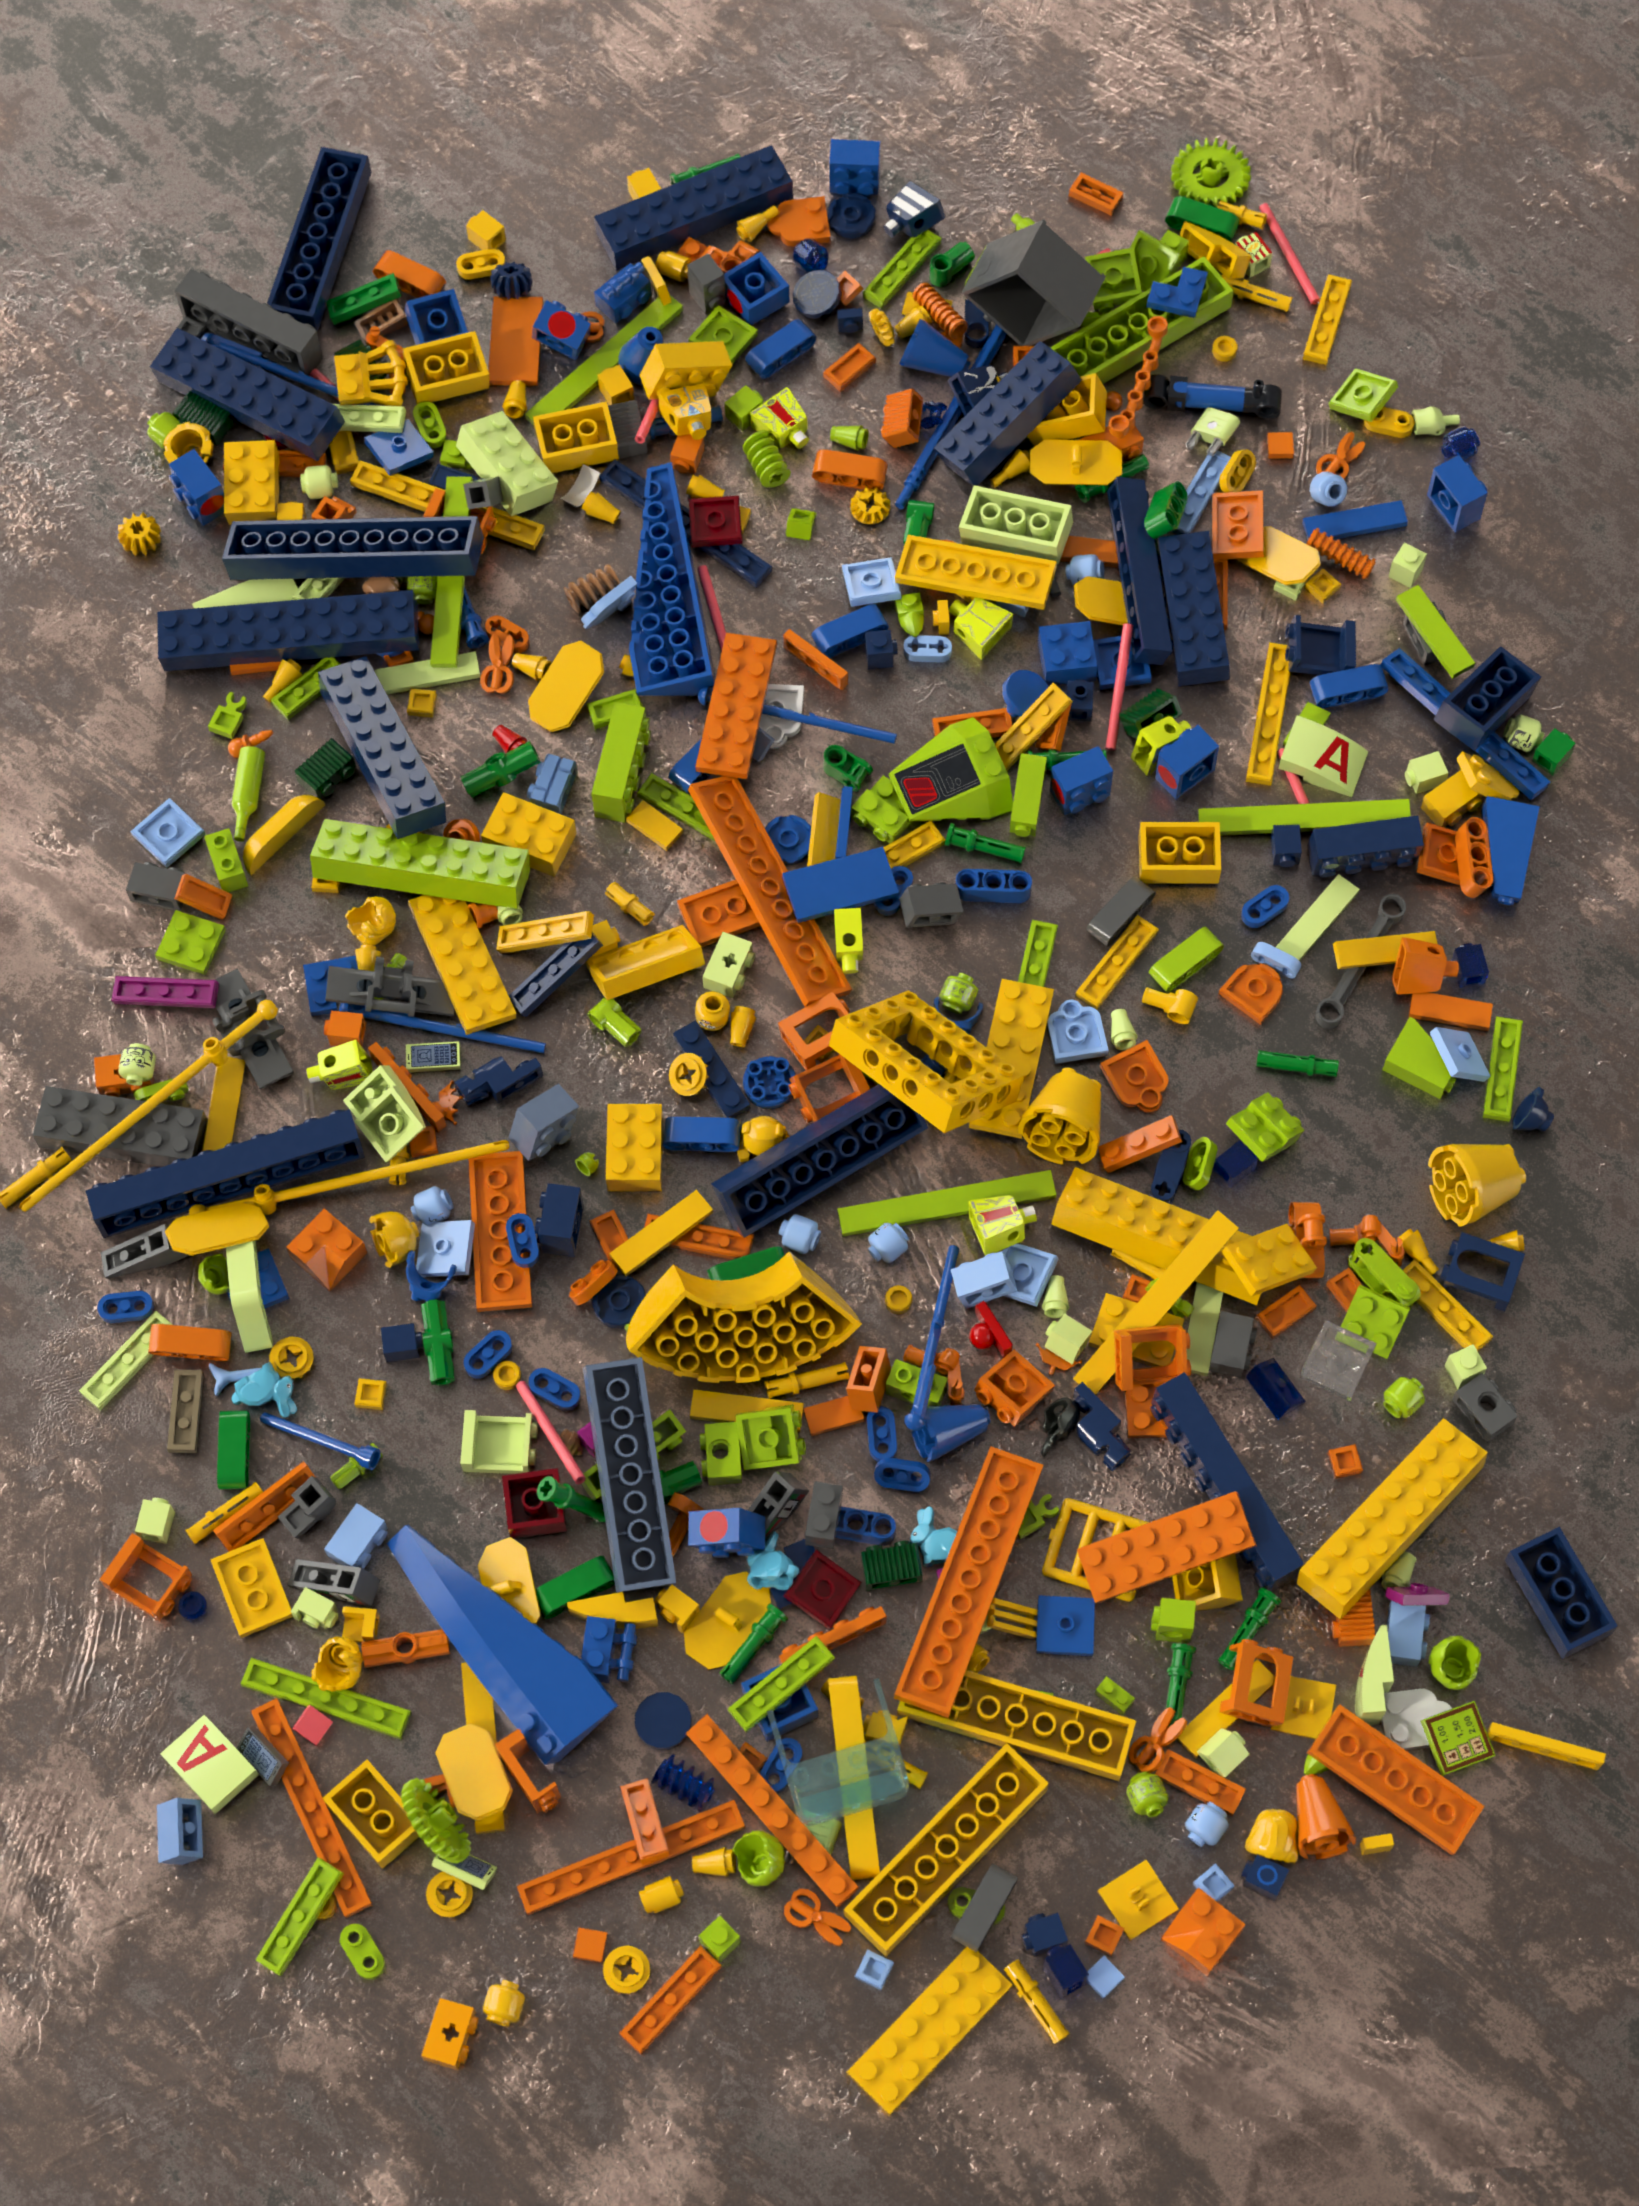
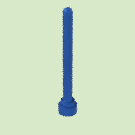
M263 1413L260 1416V1421L266 1425L354 1457L361 1467L373 1470L380 1460V1449L367 1445L366 1447L361 1446L359 1448L269 1413Z

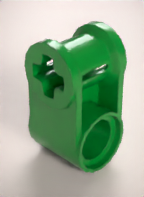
M831 745L824 751V772L844 786L853 787L854 792L860 790L862 781L873 772L872 766L867 761L855 756L842 746ZM830 759H838V760H840L841 762H839V763H832V762H830L829 760H830Z

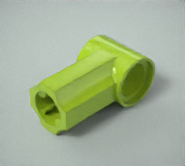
M604 997L587 1013L589 1019L596 1027L602 1031L607 1030L625 1047L631 1046L642 1033L641 1028L623 1013L622 1008L614 999L606 1000Z

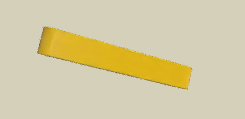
M857 1675L828 1678L850 1876L852 1880L875 1878L880 1873Z

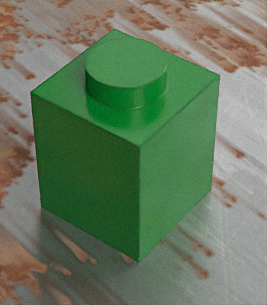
M1554 728L1535 750L1532 762L1553 776L1572 755L1576 743L1572 741L1568 734Z

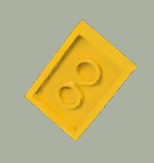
M1288 1224L1232 1243L1222 1250L1223 1255L1251 1297L1310 1275L1317 1269Z
M1106 1293L1088 1346L1099 1349L1137 1303ZM1166 1313L1156 1326L1179 1324L1183 1327L1185 1319ZM1164 1340L1141 1342L1132 1353V1360L1151 1367L1165 1366L1171 1362L1175 1347L1171 1342Z
M264 1538L210 1559L240 1638L293 1617L292 1609Z

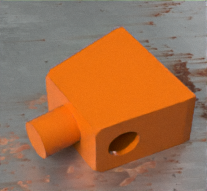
M1402 937L1392 976L1396 994L1438 991L1441 988L1443 976L1457 977L1459 964L1458 961H1447L1444 949L1439 944Z

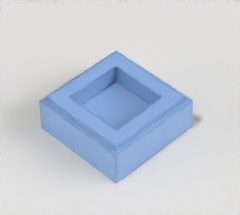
M1216 1863L1193 1882L1196 1888L1199 1887L1217 1902L1235 1887Z
M867 1949L855 1978L882 1991L894 1962Z
M1105 1956L1083 1975V1978L1103 1999L1125 1978Z

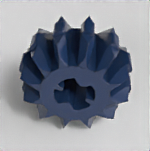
M515 261L513 263L505 262L504 265H496V269L492 270L491 287L493 293L498 294L499 298L507 297L508 300L511 298L518 299L519 296H527V292L531 291L532 274L530 268L525 267L524 263L516 264Z

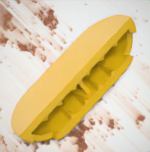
M312 795L296 796L289 800L248 839L243 849V862L248 873L253 875L325 806L324 801Z

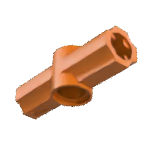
M443 1629L414 1634L401 1632L395 1637L361 1642L365 1668L398 1662L410 1664L417 1659L450 1654L449 1638ZM404 1643L413 1644L412 1650L408 1653H400L399 1648Z

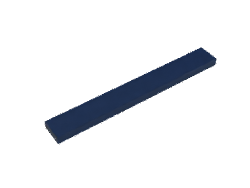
M614 459L600 474V481L643 510L645 507L646 480ZM681 504L688 540L691 543L689 509ZM740 544L697 547L755 588L772 572L770 564Z

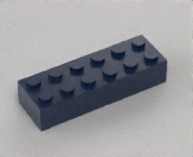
M1039 341L934 449L946 466L973 487L978 486L1082 380L1068 360Z
M1209 531L1158 537L1159 558L1168 619L1170 621L1171 639L1173 641L1178 687L1230 680V665Z

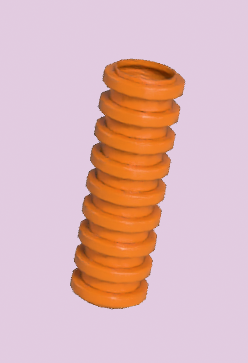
M928 282L917 286L912 297L918 305L923 306L931 318L952 339L961 337L967 330V321Z
M1319 528L1313 530L1306 543L1307 545L1317 549L1320 552V556H1327V560L1333 559L1336 565L1340 563L1342 568H1349V572L1353 570L1356 572L1355 575H1362V579L1368 578L1376 564V559H1369L1367 554L1365 556L1361 555L1362 552L1360 550L1356 552L1354 547L1350 549L1347 547V543L1341 544V540H1334L1332 535L1330 537L1326 536L1327 533L1319 532Z

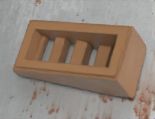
M398 299L385 303L354 321L365 343L368 333L365 325L376 326L374 322L376 320H379L381 324L378 327L380 329V336L394 332L409 324L405 309ZM388 316L389 321L385 322L383 317Z

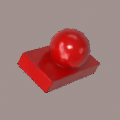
M982 1301L975 1305V1315L980 1323L975 1324L971 1328L969 1341L976 1349L980 1350L988 1349L994 1344L1001 1357L1004 1358L1012 1351L1013 1344L986 1301Z

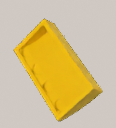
M683 925L589 958L586 961V965L606 1000H610L703 966L705 961L700 944Z

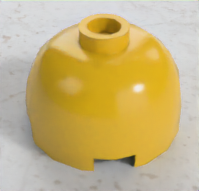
M394 1211L381 1212L370 1217L369 1222L371 1224L374 1223L375 1229L370 1231L379 1257L385 1255L388 1261L385 1262V1265L391 1268L405 1262L408 1253L415 1251L416 1238L419 1237V1231L415 1222H410L405 1215Z

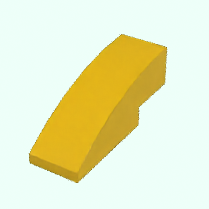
M1189 222L1183 223L1179 236L1189 241L1188 254L1196 260L1204 256L1214 268L1229 279L1244 278L1252 255L1206 229Z
M619 1592L567 1602L570 1615L583 1621H587V1616L616 1619L617 1627L624 1629L625 1623L635 1624L636 1629L658 1627L653 1597L625 1603L624 1593Z

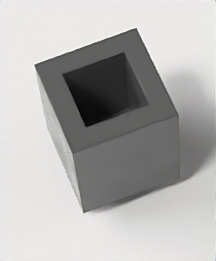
M499 476L476 479L463 484L468 509L489 507L503 502Z

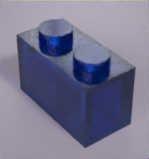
M1059 1944L1046 1953L1048 1956L1044 1960L1043 1971L1060 1999L1086 1985L1089 1974L1071 1944L1065 1947Z

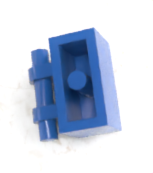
M640 262L634 266L631 263L628 264L594 292L596 307L615 324L621 319L627 318L637 306L646 303L652 295L651 281L641 273L645 268Z
M587 1616L581 1660L584 1661L599 1682L610 1683L611 1670H618V1681L628 1682L629 1671L633 1670L634 1661L631 1660L633 1646H636L637 1636L635 1635L636 1625L625 1623L624 1633L617 1634L616 1619ZM615 1645H622L620 1659H613Z

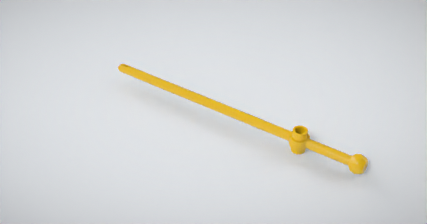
M265 999L258 1004L256 1013L221 1041L215 1037L206 1039L203 1043L204 1055L20 1203L19 1208L23 1212L30 1210L207 1065L213 1063L214 1066L220 1067L226 1064L228 1061L227 1049L263 1020L274 1019L278 1013L276 1005L271 1000Z
M507 1140L496 1141L276 1192L270 1189L269 1185L261 1184L254 1189V1197L210 1207L195 1204L189 1209V1215L241 1202L260 1207L264 1215H270L276 1211L277 1202L506 1151L510 1148Z

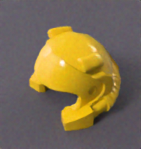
M190 422L179 424L169 432L164 440V455L169 463L193 449L196 450L205 464L213 456V442L210 440V432L199 424Z
M770 1116L755 1117L743 1123L740 1146L737 1151L739 1161H749V1152L758 1156L789 1138L786 1127Z

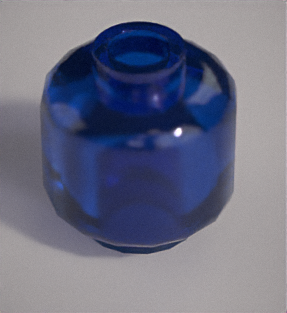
M807 238L800 241L794 248L792 255L793 263L805 273L825 270L828 266L829 253L826 247L817 241Z
M1460 426L1443 436V445L1440 446L1441 452L1447 460L1460 455L1465 461L1477 454L1480 440L1474 429Z

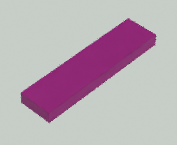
M115 976L111 1001L114 1004L216 1008L219 982L217 980Z

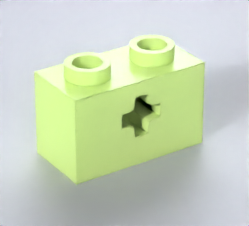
M722 932L703 974V987L711 991L720 992L731 998L734 997L736 990L741 991L746 978L744 972L747 967H752L756 954L753 953L752 942Z

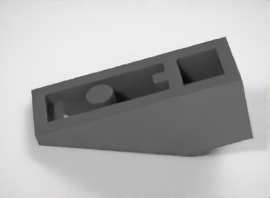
M167 1224L158 1226L100 1252L104 1277L108 1279L166 1266L189 1255L172 1250L165 1234V1230L170 1226Z

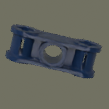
M1180 1129L1178 1130L1182 1139L1180 1144L1182 1145L1180 1148H1176V1145L1166 1148L1160 1154L1149 1195L1171 1205L1178 1185L1182 1181L1191 1146L1190 1135ZM1161 1191L1166 1192L1164 1196L1159 1195Z

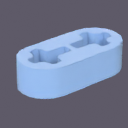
M918 635L915 638L910 636L904 641L903 652L909 661L941 663L949 660L951 657L952 643L943 636ZM912 645H918L917 652H912ZM938 646H943V653H938Z
M1258 942L1251 953L1254 961L1272 967L1278 974L1287 978H1295L1302 967L1301 962L1297 958L1265 942Z

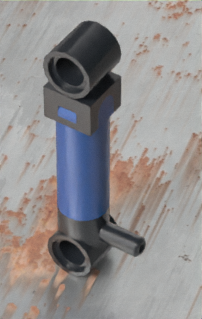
M1153 374L1150 375V388L1143 393V404L1150 409H1162L1167 406L1168 411L1184 412L1185 407L1213 408L1216 410L1256 413L1262 419L1277 418L1281 411L1282 390L1276 385H1264L1261 379L1255 380L1253 388L1192 383L1188 382V377L1171 375L1169 382L1167 377Z

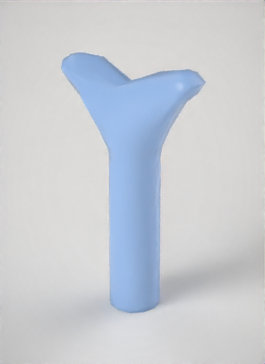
M210 1363L209 1370L216 1379L214 1387L215 1396H218L229 1383L250 1376L262 1369V1367L227 1371Z

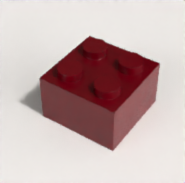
M558 1468L502 1476L509 1535L513 1539L567 1531L564 1509L556 1507L551 1501H541L537 1496V1488L543 1478L551 1476L561 1484Z

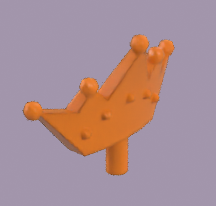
M451 1080L450 1084L439 1092V1101L435 1102L444 1109L446 1113L444 1117L452 1121L454 1125H457L452 1115L458 1112V1109L453 1107L460 1099H463V1096L452 1095L457 1089L451 1088L452 1084H454V1081Z
M1036 1343L1042 1362L1051 1366L1048 1373L1053 1376L1056 1368L1066 1371L1074 1365L1082 1363V1360L1071 1364L1047 1348L1045 1350L1042 1349L1040 1344Z

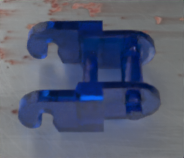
M923 402L922 411L926 412L927 409L930 413L928 417L921 419L920 429L921 426L924 429H931L935 425L942 424L943 418L941 414L942 411L947 410V406L942 402Z

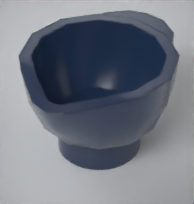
M1537 1087L1523 1099L1513 1118L1514 1130L1531 1131L1538 1129L1544 1132L1549 1128L1554 1119V1114L1548 1110V1105L1542 1098L1544 1089Z

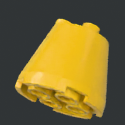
M1063 1068L1060 1073L1053 1075L1024 1112L1019 1123L1018 1134H1022L1023 1138L1027 1141V1148L1037 1156L1063 1165L1064 1161H1079L1081 1164L1090 1161L1095 1156L1100 1143L1101 1084L1097 1080L1078 1074L1072 1068Z
M1448 1144L1436 1148L1428 1162V1166L1432 1168L1433 1184L1429 1185L1434 1203L1441 1215L1446 1220L1452 1219L1458 1224V1227L1476 1222L1516 1197L1520 1192L1521 1184L1526 1182L1525 1171L1519 1167L1518 1161L1514 1156V1150L1509 1144Z

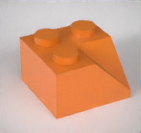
M325 1208L286 1246L290 1258L329 1292L367 1254L364 1242Z
M1198 1887L1160 1940L1208 1977L1243 1931L1246 1924Z

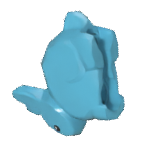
M271 1362L264 1364L262 1369L242 1378L234 1384L236 1392L233 1393L231 1399L234 1405L243 1403L248 1406H262L274 1400L277 1402L282 1417L287 1418L290 1414L297 1412V1406L291 1399L294 1389L293 1379L290 1376L280 1378L278 1372L273 1369Z
M930 1506L926 1509L918 1510L917 1520L919 1525L914 1528L910 1536L911 1544L917 1543V1546H920L923 1566L932 1567L934 1564L946 1562L957 1531L950 1527L937 1530L934 1528L935 1512Z
M776 1531L765 1542V1550L754 1551V1555L749 1556L747 1559L748 1565L751 1567L747 1581L755 1589L775 1587L778 1590H787L793 1584L794 1577L800 1572L799 1568L783 1552L775 1551L779 1536Z

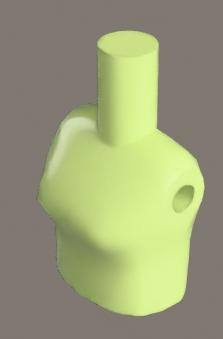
M1427 407L1425 409L1412 410L1411 412L1415 422L1413 428L1415 435H1441L1445 431V426L1459 425L1460 423L1459 415L1443 416L1441 410L1436 407Z

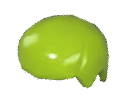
M222 1253L206 1257L199 1265L198 1270L199 1282L208 1292L215 1295L230 1292L227 1259Z

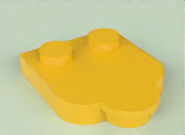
M1462 751L1456 758L1470 789L1486 797L1490 796L1505 800H1511L1520 794L1519 790L1509 780L1505 779L1493 766L1485 763L1478 755L1474 754L1471 756Z

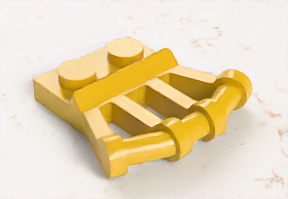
M388 340L382 346L368 353L359 351V354L334 356L340 406L361 403L402 406L403 400L401 398L405 386L408 385L407 377L404 375L406 362L396 350L397 345L394 340ZM386 355L392 361L391 363L368 365V363ZM394 373L395 376L379 380H370L369 375ZM394 388L390 396L371 392L373 390Z

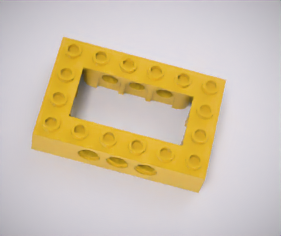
M909 990L836 1019L828 1045L943 1133L1016 1102L1025 1076L1016 1070L1013 1065L1001 1059L994 1051L978 1042L972 1035L966 1033L953 1021L947 1019L934 1007L928 1005ZM908 1033L907 1041L910 1044L919 1047L929 1055L930 1059H935L947 1068L949 1073L955 1074L961 1080L950 1084L938 1073L923 1064L918 1058L903 1049L901 1045L895 1043V1038Z

